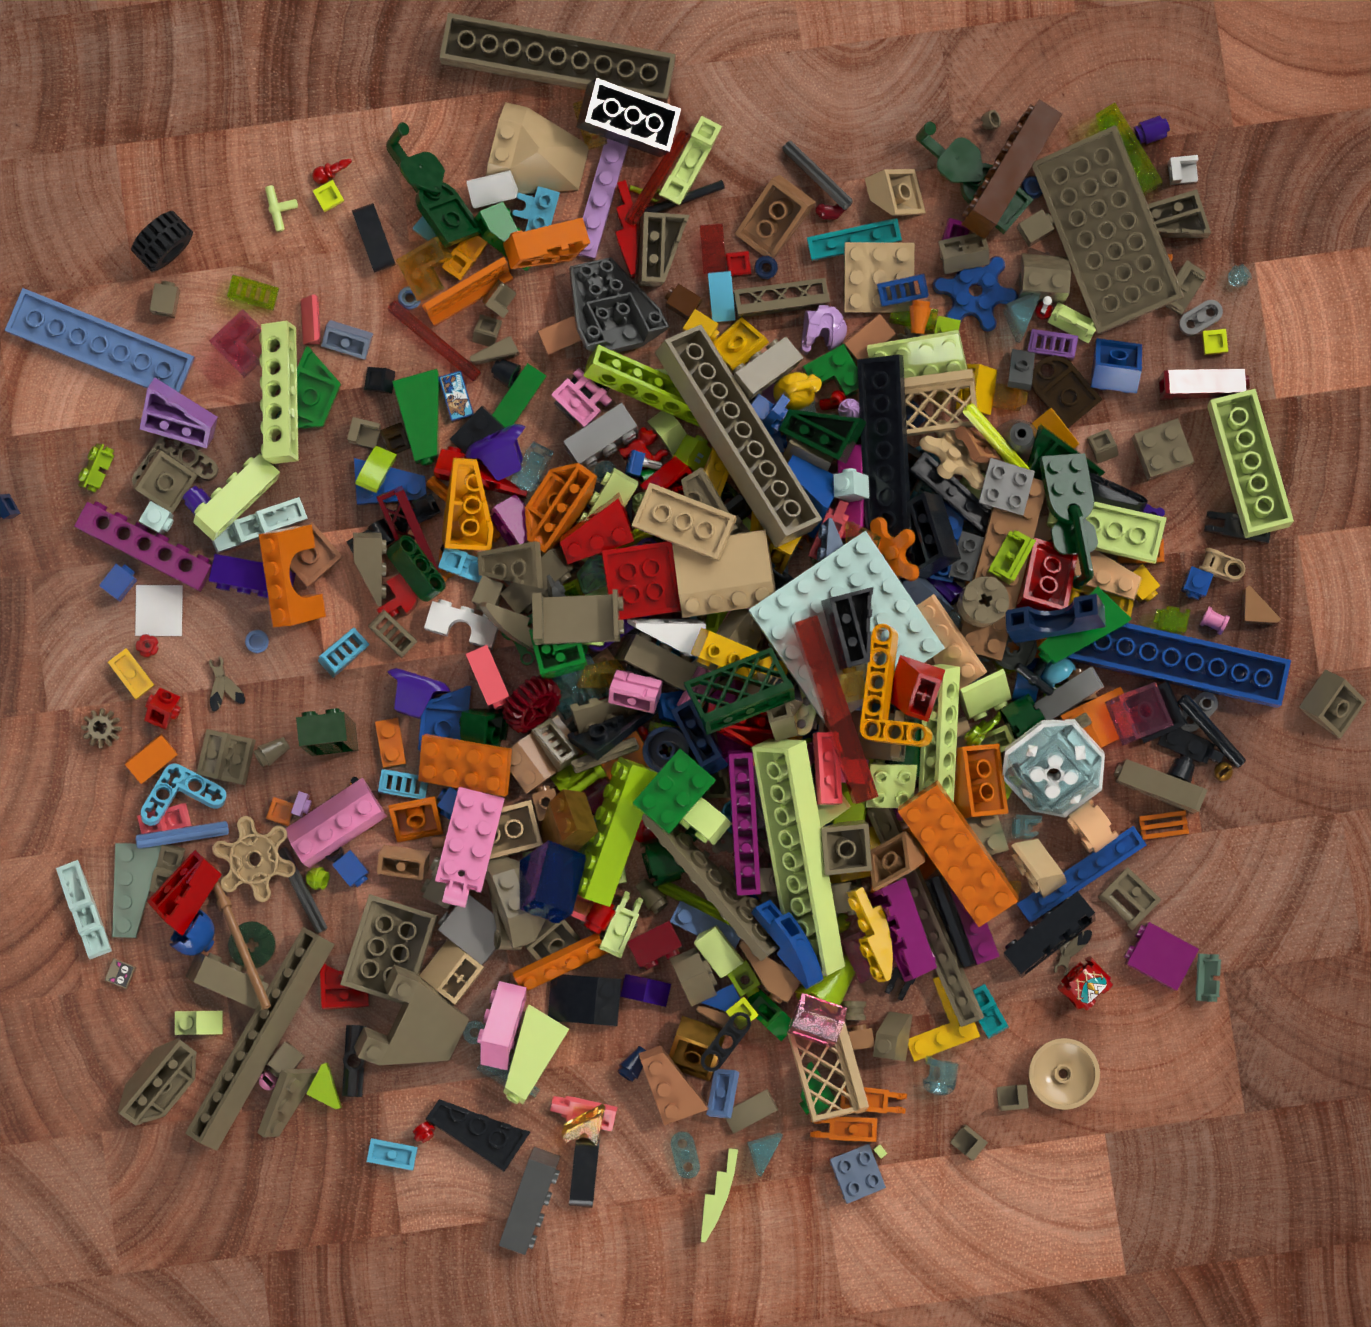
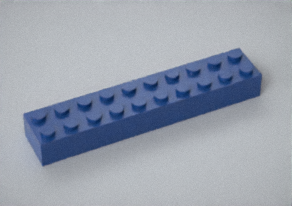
M1130 623L1067 657L1071 661L1161 682L1168 681L1170 684L1275 708L1282 706L1291 664L1289 659Z

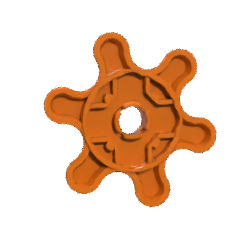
M877 517L873 519L870 523V538L878 550L884 555L885 560L898 579L904 578L907 581H915L919 577V568L906 560V551L915 541L914 532L910 529H904L896 537H892L888 533L887 521L884 518Z

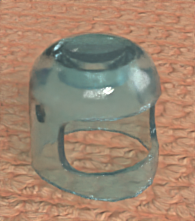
M926 1056L925 1064L930 1065V1072L927 1078L922 1079L924 1089L935 1095L951 1094L956 1087L959 1064L936 1060Z

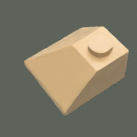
M888 169L865 178L870 201L892 216L923 215L926 213L915 169Z

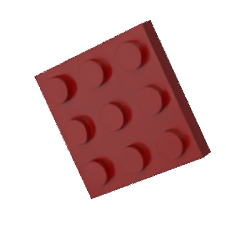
M666 541L601 551L607 594L611 595L613 590L617 589L619 597H623L624 611H619L620 620L681 611L671 542Z

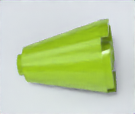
M847 955L843 957L845 967L828 976H823L822 982L807 990L801 985L795 991L797 993L796 997L802 1005L812 1013L814 1011L821 1013L819 1018L828 1022L835 1018L857 971L854 966L856 963Z

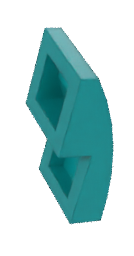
M983 984L974 989V995L984 1015V1018L978 1020L987 1038L990 1039L1008 1029L1009 1026L987 986Z

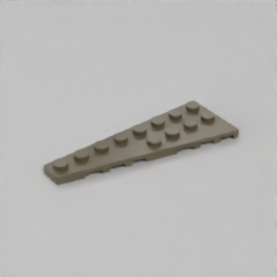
M643 814L642 820L644 825L655 834L660 844L671 853L675 862L686 871L690 880L697 884L706 899L712 902L718 909L721 917L728 921L737 936L743 939L749 946L754 956L763 961L780 948L751 914L755 907L763 904L759 899L751 898L749 895H737L735 877L722 865L717 867L708 858L710 854L706 850L701 852L693 844V838L689 834L679 832L677 830L678 826H676L667 835Z

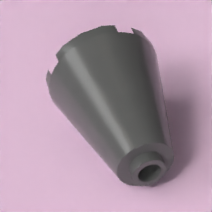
M1008 420L997 431L1019 457L1027 463L1037 430L1031 423L1025 420Z

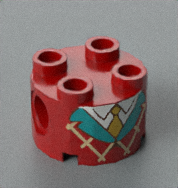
M1091 956L1085 958L1087 963L1084 965L1081 961L1075 965L1061 980L1064 985L1060 984L1057 987L1073 1003L1076 1009L1084 1008L1086 1011L1096 1003L1095 998L1101 992L1105 994L1113 986V983L1110 981L1111 976L1103 971Z

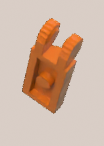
M864 1087L869 1104L866 1111L905 1114L906 1108L899 1106L888 1107V1097L904 1100L907 1099V1094ZM841 1095L840 1108H851L849 1099Z
M839 1116L813 1122L814 1124L829 1123V1132H810V1137L829 1138V1140L876 1142L877 1118Z

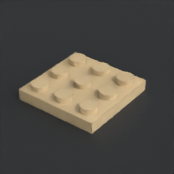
M844 242V312L910 313L909 305L912 304V301L882 307L877 284L914 276L915 243ZM904 283L907 296L911 295L909 284ZM898 284L895 285L897 297L900 298L901 292ZM890 286L886 287L888 300H891Z

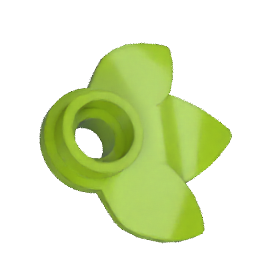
M998 711L997 715L990 721L982 720L978 726H973L964 736V739L967 741L966 744L968 746L979 745L984 740V735L1000 722L1001 712Z

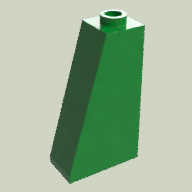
M437 369L392 381L415 463H421V466L433 464L434 459L439 457L440 376Z
M1097 586L1090 595L1097 593L1104 604L1106 627L1049 637L1037 648L1040 651L1038 655L1047 664L1051 662L1055 665L1126 625L1132 618Z

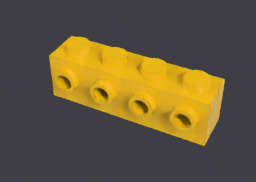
M701 628L690 654L698 657L696 662L708 667L713 663L718 665V669L756 654L759 651ZM770 657L760 660L758 665L770 668L772 661ZM778 660L783 671L787 674L788 669L782 661ZM746 667L739 668L737 674L748 677L751 669Z

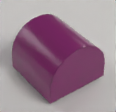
M948 218L942 240L968 235L970 230L961 225L962 221Z

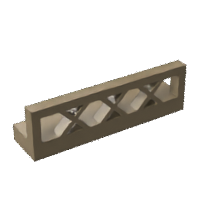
M826 278L734 290L738 318L817 308L819 305H830ZM822 284L823 294L810 295L807 293L812 285ZM789 288H796L802 293L800 297L787 298L784 296ZM767 291H773L779 296L777 300L764 301L761 298ZM750 294L756 300L754 303L741 305L740 295Z

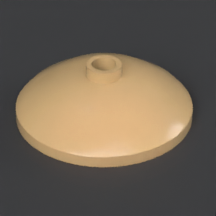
M1061 1038L1047 1042L1036 1051L1029 1066V1081L1035 1095L1043 1103L1056 1109L1068 1110L1085 1104L1096 1092L1100 1080V1069L1095 1055L1086 1045L1073 1039ZM1061 1069L1067 1072L1065 1078L1059 1077L1058 1073Z

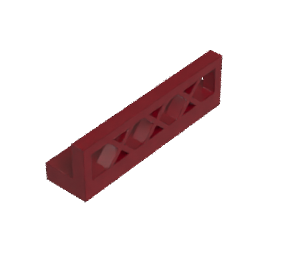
M399 486L376 496L395 541L399 539L398 534L410 536L416 540L418 546L440 573L403 487ZM396 495L399 501L396 511L386 508L383 500ZM400 508H402L404 514L399 513ZM389 513L394 514L392 520L390 518ZM397 516L407 519L408 525L405 532L395 529L394 523ZM410 528L413 535L408 534Z

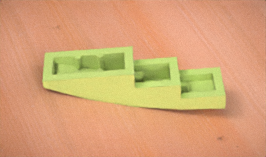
M728 1148L726 1172L717 1171L715 1194H705L701 1242L707 1241L727 1201L735 1173L738 1149Z

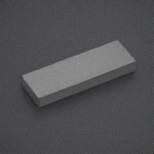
M1090 667L1054 690L1051 696L1046 695L1035 702L1034 706L1036 709L1039 708L1046 720H1054L1104 688V685L1094 668Z

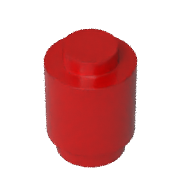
M595 902L585 917L586 922L584 926L600 935L602 931L606 930L615 916L616 911L613 910L615 905L611 903L609 907Z

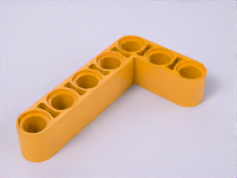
M878 624L874 627L871 634L870 662H868L860 733L865 739L874 742L925 747L929 745L933 738L931 729L918 723L888 720L898 633L889 625ZM888 630L889 638L882 642L881 633ZM885 653L886 662L879 665L878 657ZM882 677L884 683L881 688L876 689L875 681L877 678ZM879 700L881 707L877 712H873L872 704ZM876 724L878 728L877 733L874 736H870L869 728L871 725ZM895 727H899L901 730L900 736L894 739L892 737V730ZM922 729L924 736L920 741H916L915 733L917 730Z

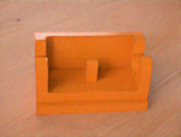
M160 733L125 762V766L142 784L178 754L163 734Z

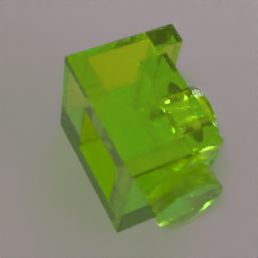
M1166 606V609H1156L1153 622L1157 623L1156 629L1183 635L1187 630L1191 610L1185 609L1182 613L1180 608Z

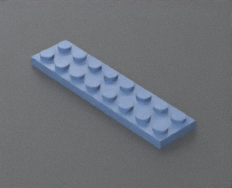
M24 288L21 290L5 328V331L145 388H148L153 379L157 378L181 393L195 359L190 354Z

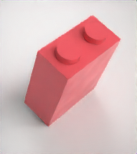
M488 645L467 653V659L489 709L499 710L505 708L504 704L508 702L509 693Z

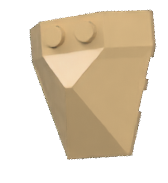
M505 102L498 121L486 176L510 170L518 188L517 194H535L538 186L557 192L579 191L590 145L530 108Z

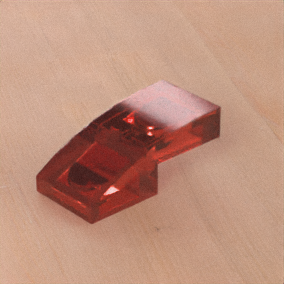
M723 223L700 225L703 274L726 271Z

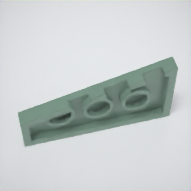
M115 843L112 937L137 938L147 898L150 894L151 880L154 869L157 866L161 845L139 849L136 844Z

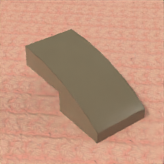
M171 844L161 845L149 891L156 892L183 862L185 848Z
M768 1089L734 1106L731 1118H726L734 1134L774 1113L778 1108Z

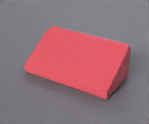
M313 294L301 300L304 345L321 343L319 299L316 294Z

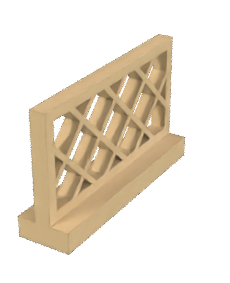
M972 369L904 378L905 397L908 396L905 402L906 405L915 411L910 419L906 420L907 428H911L907 429V436L956 430L959 426L975 427L970 421L963 422L958 418L962 410L970 402L977 407L975 376ZM970 388L971 395L965 402L955 396L960 389ZM937 392H945L949 395L942 405L932 399ZM914 395H922L926 398L919 408L909 402ZM952 399L962 405L955 414H952L945 408ZM929 402L939 408L931 418L922 412ZM943 411L951 419L947 424L940 425L934 420ZM920 414L928 422L923 427L916 428L911 423Z
M844 1017L787 1032L812 1123L847 1114L865 1112L869 1104ZM829 1028L831 1039L828 1044L816 1037L819 1030ZM803 1034L811 1039L805 1049L796 1043V1035ZM813 1041L825 1047L820 1058L808 1051ZM827 1049L837 1056L838 1060L834 1066L822 1059ZM805 1054L817 1061L812 1071L802 1065V1059ZM819 1063L831 1070L826 1080L814 1073ZM833 1072L843 1077L844 1083L841 1088L828 1082ZM811 1077L823 1083L818 1094L809 1089L808 1082ZM825 1086L838 1092L833 1102L820 1096ZM840 1094L849 1099L851 1108L842 1109L835 1105ZM817 1100L830 1106L825 1114L816 1115L814 1105Z

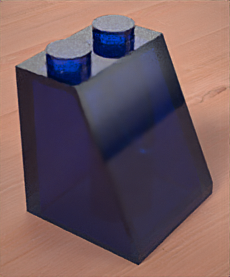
M548 840L521 859L520 909L557 924L572 915L586 862V855Z

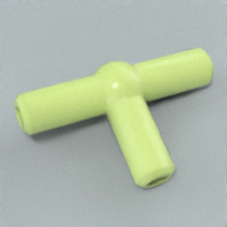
M270 185L265 187L269 203L268 210L272 214L275 230L280 232L285 229L281 212L298 208V203L296 199L278 203L274 186Z

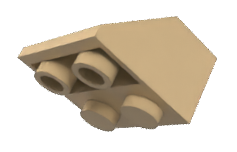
M1039 839L1017 842L1011 845L1014 852L1011 856L1016 863L1015 866L1022 876L1025 875L1029 880L1028 884L1035 893L1040 892L1043 898L1067 883L1064 873Z
M447 939L420 974V977L449 1001L457 1005L485 967Z

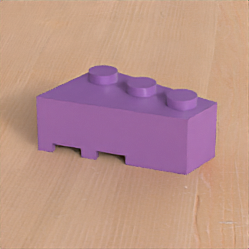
M154 378L147 388L140 430L207 448L214 437L218 417L157 378Z

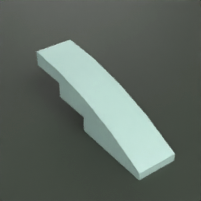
M300 497L235 520L212 542L218 554L259 539V534L288 528L308 518Z
M76 860L56 868L69 910L73 914L88 958L91 960L111 952L112 949L79 861Z

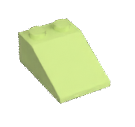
M1004 669L959 690V703L967 720L971 718L974 721L980 720L987 716L986 711L992 708L998 711L1008 705L1007 701L1011 699Z

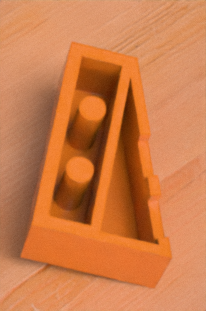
M582 217L524 232H513L503 243L510 269L572 261L590 244V240Z

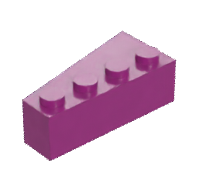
M906 878L867 895L872 906H882L890 930L893 957L904 981H910L936 969V958L930 949Z

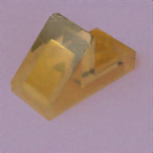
M601 1104L566 1122L561 1134L564 1141L567 1143L573 1139L578 1140L587 1134L594 1145L597 1146L606 1108L605 1105Z

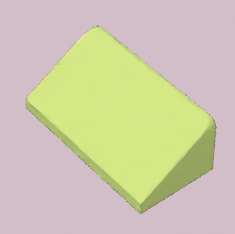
M717 925L698 934L694 945L703 957L707 959L720 978L726 976L744 962Z

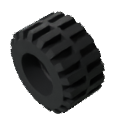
M169 211L155 218L139 233L133 242L131 251L151 272L156 271L172 262L187 247L192 238L193 231L174 211Z

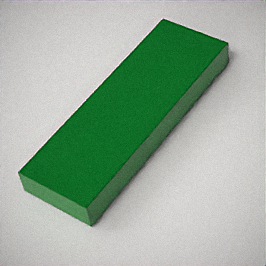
M527 363L492 415L505 428L515 424L547 376Z

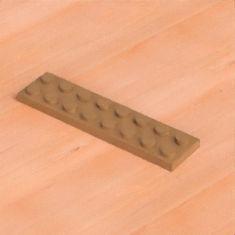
M1033 478L1023 516L992 507L974 579L979 577H995L987 571L1009 531L1014 532L1016 530L1031 539L1034 538L1045 496L1042 480ZM1029 555L1015 581L1010 585L995 577L1004 585L1008 592V610L1016 608ZM981 599L979 603L986 605L987 601L986 599ZM1006 613L1001 619L988 627H977L963 620L960 632L977 656L1001 662L1009 635L1006 631Z

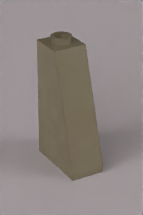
M1125 759L1123 763L1119 762L1114 771V776H1117L1116 783L1192 814L1199 812L1207 793V789L1128 759Z

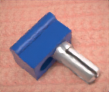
M631 450L625 474L638 478L641 475L642 467L659 470L662 463L645 458V453Z

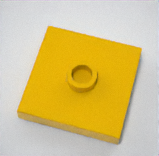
M741 317L719 336L713 344L727 367L733 371L741 363L746 364L769 341Z

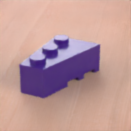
M214 554L209 581L217 584V589L230 591V588L237 589L238 593L250 595L253 592L257 593L259 597L268 598L263 562ZM289 571L290 581L293 587L296 574L292 571Z

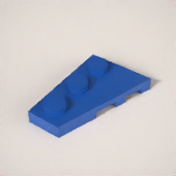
M354 458L355 482L366 462ZM391 467L377 493L356 485L357 505L379 504L376 496L399 486L403 487L408 500L414 501L427 494L426 477ZM396 495L383 500L384 503L399 502Z

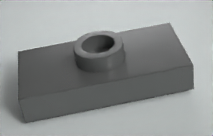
M1012 349L1007 387L1031 390L1035 352Z

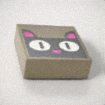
M113 958L105 981L128 989L136 967Z

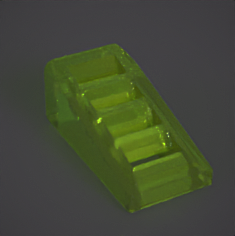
M232 275L227 297L229 300L274 311L279 288ZM239 283L242 284L240 295L236 294ZM248 286H252L249 298L245 297ZM257 288H260L259 299L255 300ZM266 290L271 291L268 303L263 302Z
M938 309L931 310L926 330H934ZM910 311L890 313L888 322L911 327Z

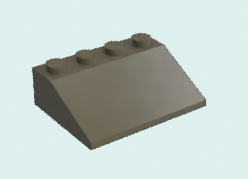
M369 894L340 985L403 1004L404 1001L387 994L384 987L385 981L393 965L420 975L438 916Z

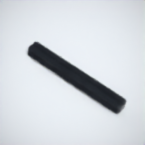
M1185 694L1178 700L1181 708L1234 767L1239 768L1246 762L1244 756L1189 695Z

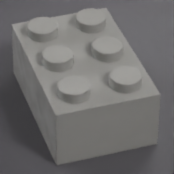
M620 403L564 440V447L574 463H580L587 469H591L598 464L597 459L603 455L607 458L617 451L616 447L624 443L627 445L637 438L635 435L638 433V426L623 403Z

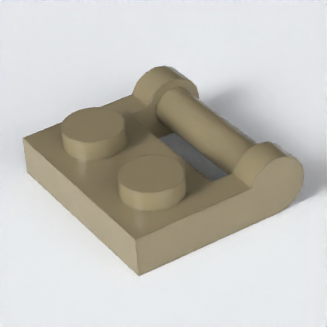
M1128 867L1098 896L1102 902L1105 901L1128 923L1127 926L1131 930L1161 901ZM1115 890L1139 911L1135 917L1112 895Z

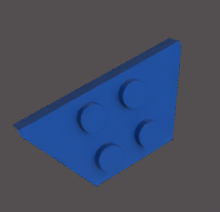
M465 686L429 701L421 716L418 742L419 751H421V740L424 734L461 740L459 719L463 711L469 710L471 686Z

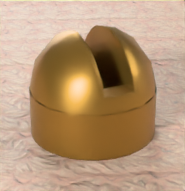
M1222 762L1214 768V776L1219 781H1227L1233 775V768L1229 763ZM1228 767L1229 771L1220 776L1219 772Z

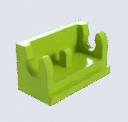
M1009 531L987 572L1010 585L1015 581L1036 540L1019 531Z

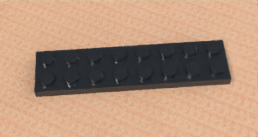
M903 355L857 359L860 418L867 421L861 433L863 474L868 475L869 499H864L865 531L871 537V521L877 517H882L887 521L889 535L896 537L901 531L908 529L907 502L910 501Z

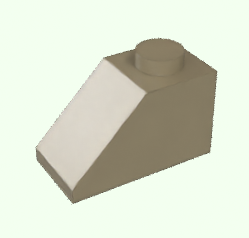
M889 1011L876 1033L873 1057L906 1062L912 1022L911 1014Z

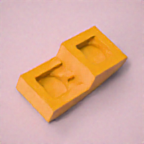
M479 235L460 242L453 249L442 268L459 280H462L486 248L488 242Z

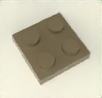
M158 449L133 486V489L173 514L182 497L198 475Z

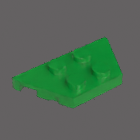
M307 346L297 367L298 429L324 427L341 387V383L314 354L310 347ZM281 411L278 412L276 419L280 416Z

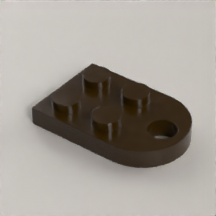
M1060 356L1046 357L1038 362L1033 370V391L1048 409L1052 408L1067 428H1070L1103 400L1076 367L1066 358ZM1043 365H1050L1054 371L1053 375L1050 377L1043 376L1040 370Z

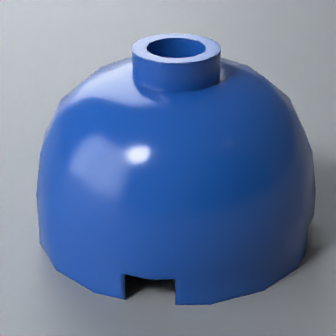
M199 909L183 936L174 930L170 938L174 943H170V946L181 954L189 956L209 951L214 944L212 939L215 934L212 919Z

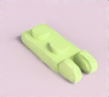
M627 891L624 892L619 905H617L615 909L616 914L609 923L599 946V949L621 958L643 902V899L638 897L632 911L624 908L630 898V893Z

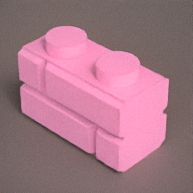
M616 670L610 685L608 702L654 714L661 696L662 681L652 676L645 677L634 674L631 671Z

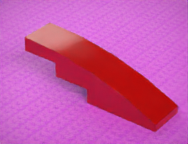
M623 180L617 182V188L623 205L616 207L622 230L616 231L615 236L629 275L633 279L636 278L638 255L637 229L632 199L627 182Z

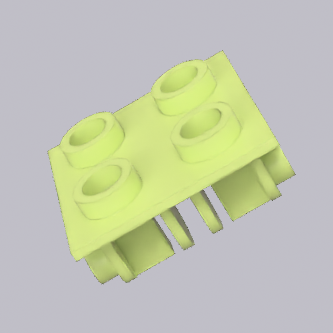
M876 760L873 764H870L866 807L898 808L913 797L917 765L886 764L885 760Z

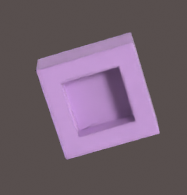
M299 791L291 813L302 817L303 813L307 814L312 802L308 800L310 795Z

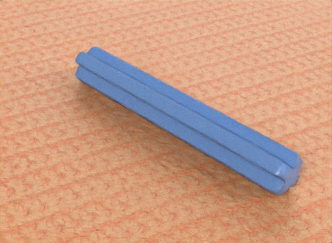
M223 821L139 834L135 838L136 846L140 849L229 834L228 823Z

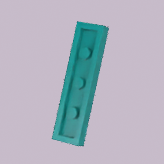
M894 218L807 237L811 261L844 255V242H902L898 219Z

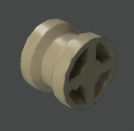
M843 1001V1006L845 1007L844 1020H866V1015L864 1014L865 1001Z

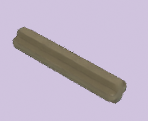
M632 737L620 742L598 761L589 755H585L572 760L571 765L575 773H580L639 750V745L636 738Z

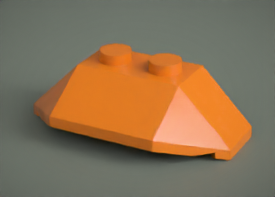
M580 463L550 469L525 507L527 540L529 542H540V549L544 553H547L559 543L561 536L573 527L592 498L597 475Z

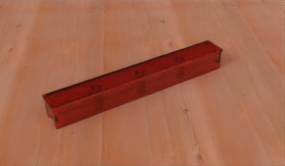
M818 616L795 622L792 626L852 803L858 804L879 797Z

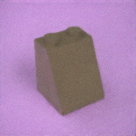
M1022 253L1018 300L1042 301L1045 296H1050L1053 303H1065L1070 293L1071 267L1068 257Z

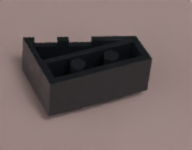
M923 492L908 501L907 526L915 534V541L908 548V554H911V564H915L919 568V578L927 579L960 560L961 556L942 495Z
M873 587L821 601L839 670L870 662V619L872 617L871 598Z

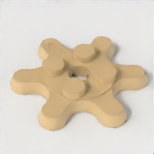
M945 420L937 421L940 425L947 424ZM955 431L935 432L938 438L925 436L920 440V447L924 451L933 453L940 459L941 464L937 467V472L941 477L951 479L954 474H960L967 479L973 488L982 489L985 478L980 470L987 471L988 464L972 460L963 440L956 438Z
M243 816L237 823L239 830L238 840L234 843L217 841L213 846L214 855L218 858L226 859L230 864V871L222 878L221 887L226 892H233L240 884L247 883L253 888L255 899L259 902H265L271 896L269 888L271 877L274 875L291 877L296 871L295 864L290 860L282 859L278 853L280 844L287 839V830L283 826H275L268 834L261 835L255 829L254 820L249 816ZM254 852L261 856L260 863L257 866L252 865L249 859L250 855Z

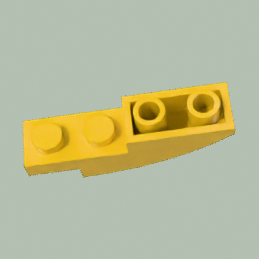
M863 887L854 888L846 893L849 897V906L856 912L859 919L858 925L862 932L866 934V936L858 939L861 944L860 951L867 958L871 966L869 970L872 977L877 982L888 981L891 979L893 952L886 916L881 905H871Z

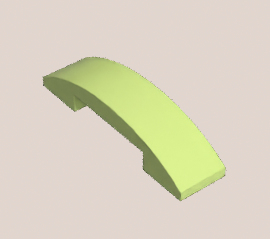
M701 116L688 144L671 175L666 180L659 196L680 206L708 157L722 128L721 125Z

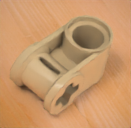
M1212 548L1205 549V559L1202 566H1199L1198 569L1214 574L1213 577L1229 582H1237L1242 578L1245 573V565L1241 560ZM1212 558H1214V561H1213V563H1212V566L1210 567V563H1211V561H1212ZM1230 565L1238 566L1240 569L1238 576L1229 574L1228 567Z

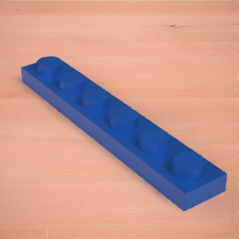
M1132 826L1097 853L1093 852L1063 872L1067 881L1066 884L1043 898L1040 892H1033L1018 902L1017 906L1027 921L1031 923L1145 847L1146 843L1136 828Z

